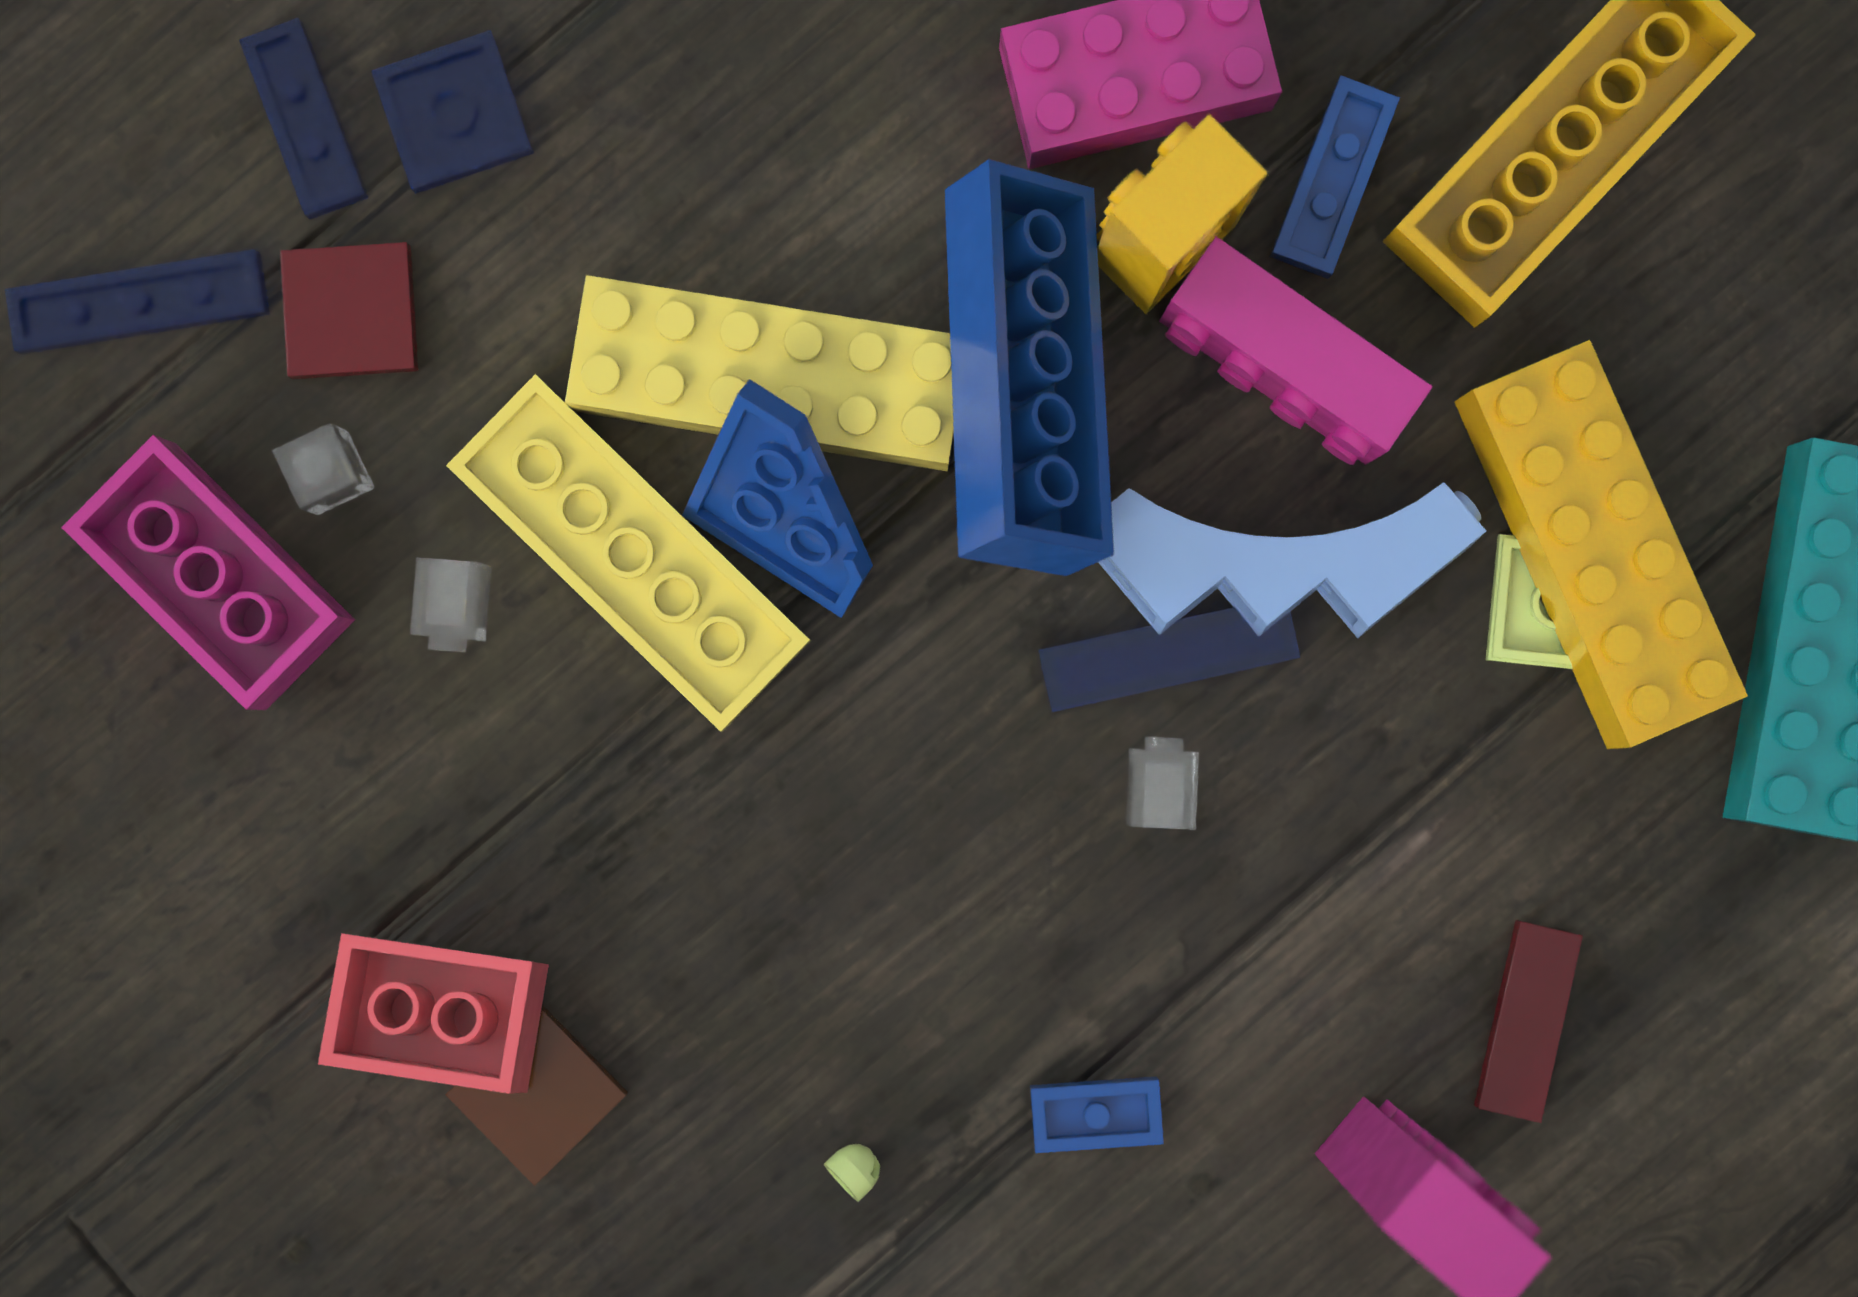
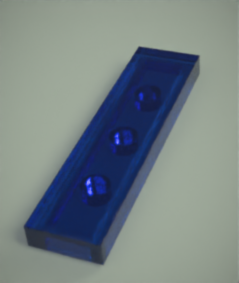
M256 249L5 289L13 348L15 352L20 354L270 315L261 253Z
M1236 607L1179 619L1161 635L1151 625L1038 650L1051 712L1301 658L1291 612H1288L1262 635L1258 636Z

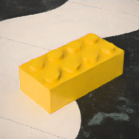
M1210 114L1194 129L1185 121L1172 132L1158 148L1157 152L1160 155L1151 165L1153 170L1145 177L1136 169L1112 192L1108 198L1111 203L1104 211L1106 217L1099 225L1102 229L1097 234V240L1100 242L1097 248L1098 267L1145 314L1195 267L1215 237L1222 240L1237 225L1267 175V172Z

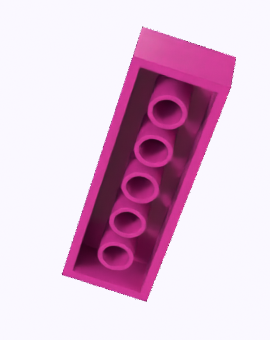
M1363 1096L1314 1153L1387 1234L1460 1297H1518L1551 1258L1532 1241L1542 1229L1490 1187L1482 1177L1453 1152L1448 1150L1387 1099L1378 1109Z

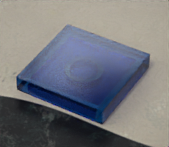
M491 30L371 70L410 187L415 194L534 154L495 36Z

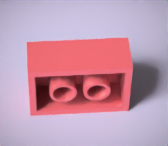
M341 933L318 1064L508 1094L527 1093L549 964Z

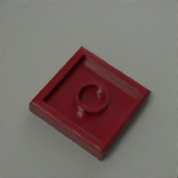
M407 242L280 250L288 377L291 379L418 371L411 246Z

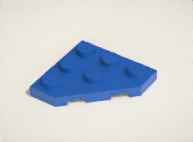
M749 379L738 392L682 516L842 618L873 567L872 561L806 415Z

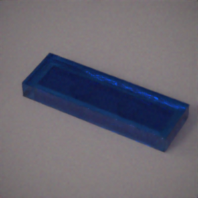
M295 18L239 39L304 215L311 220L369 198L303 22L299 18Z

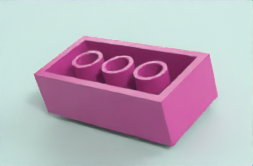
M1116 0L1001 28L999 51L1028 169L1169 136L1185 121L1194 129L1209 114L1218 123L1272 111L1282 93L1259 0Z
M1215 237L1170 301L1159 321L1169 328L1165 336L1173 344L1193 356H1197L1200 350L1221 364L1217 372L1226 381L1244 392H1249L1252 387L1259 390L1273 400L1269 408L1279 418L1299 429L1306 423L1326 437L1322 442L1326 450L1350 465H1354L1357 459L1367 465L1388 452L1433 387L1218 237Z
M152 435L61 527L246 710H267L355 621L312 576L176 443L156 435Z

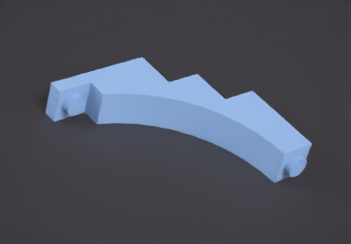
M1445 482L1418 501L1387 517L1352 529L1324 535L1301 537L1253 536L1220 530L1188 520L1166 510L1128 488L1111 502L1114 555L1098 563L1159 636L1215 590L1219 589L1258 637L1317 590L1355 636L1359 638L1472 546L1486 530L1479 523L1481 521V514L1475 504L1464 493L1460 491L1453 493Z

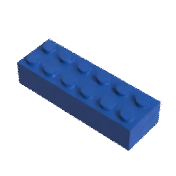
M988 159L945 189L958 557L1068 576L1114 555L1094 188Z

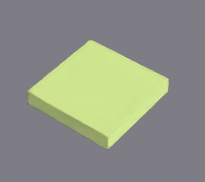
M1499 534L1497 538L1486 660L1573 669L1569 656L1565 654L1555 632V624L1550 620L1540 598V590L1536 588L1519 550L1521 547L1518 540L1513 535Z

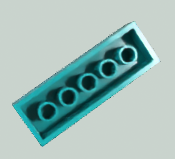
M1810 438L1787 446L1745 686L1748 696L1743 698L1722 818L1858 842V446Z

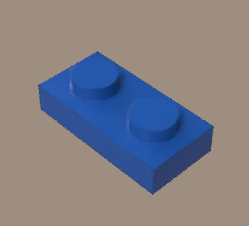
M1157 1076L1030 1085L1035 1153L1164 1144L1160 1086Z

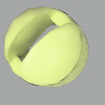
M861 1144L847 1145L839 1149L824 1163L825 1168L857 1202L874 1187L879 1179L880 1164L876 1156L873 1155L870 1148Z

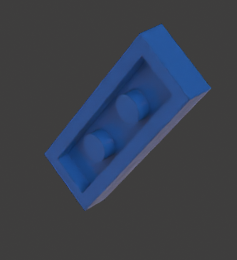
M1340 75L1270 257L1327 279L1332 276L1400 97Z

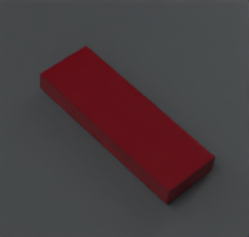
M1515 920L1474 1106L1478 1109L1533 1122H1542L1583 935Z

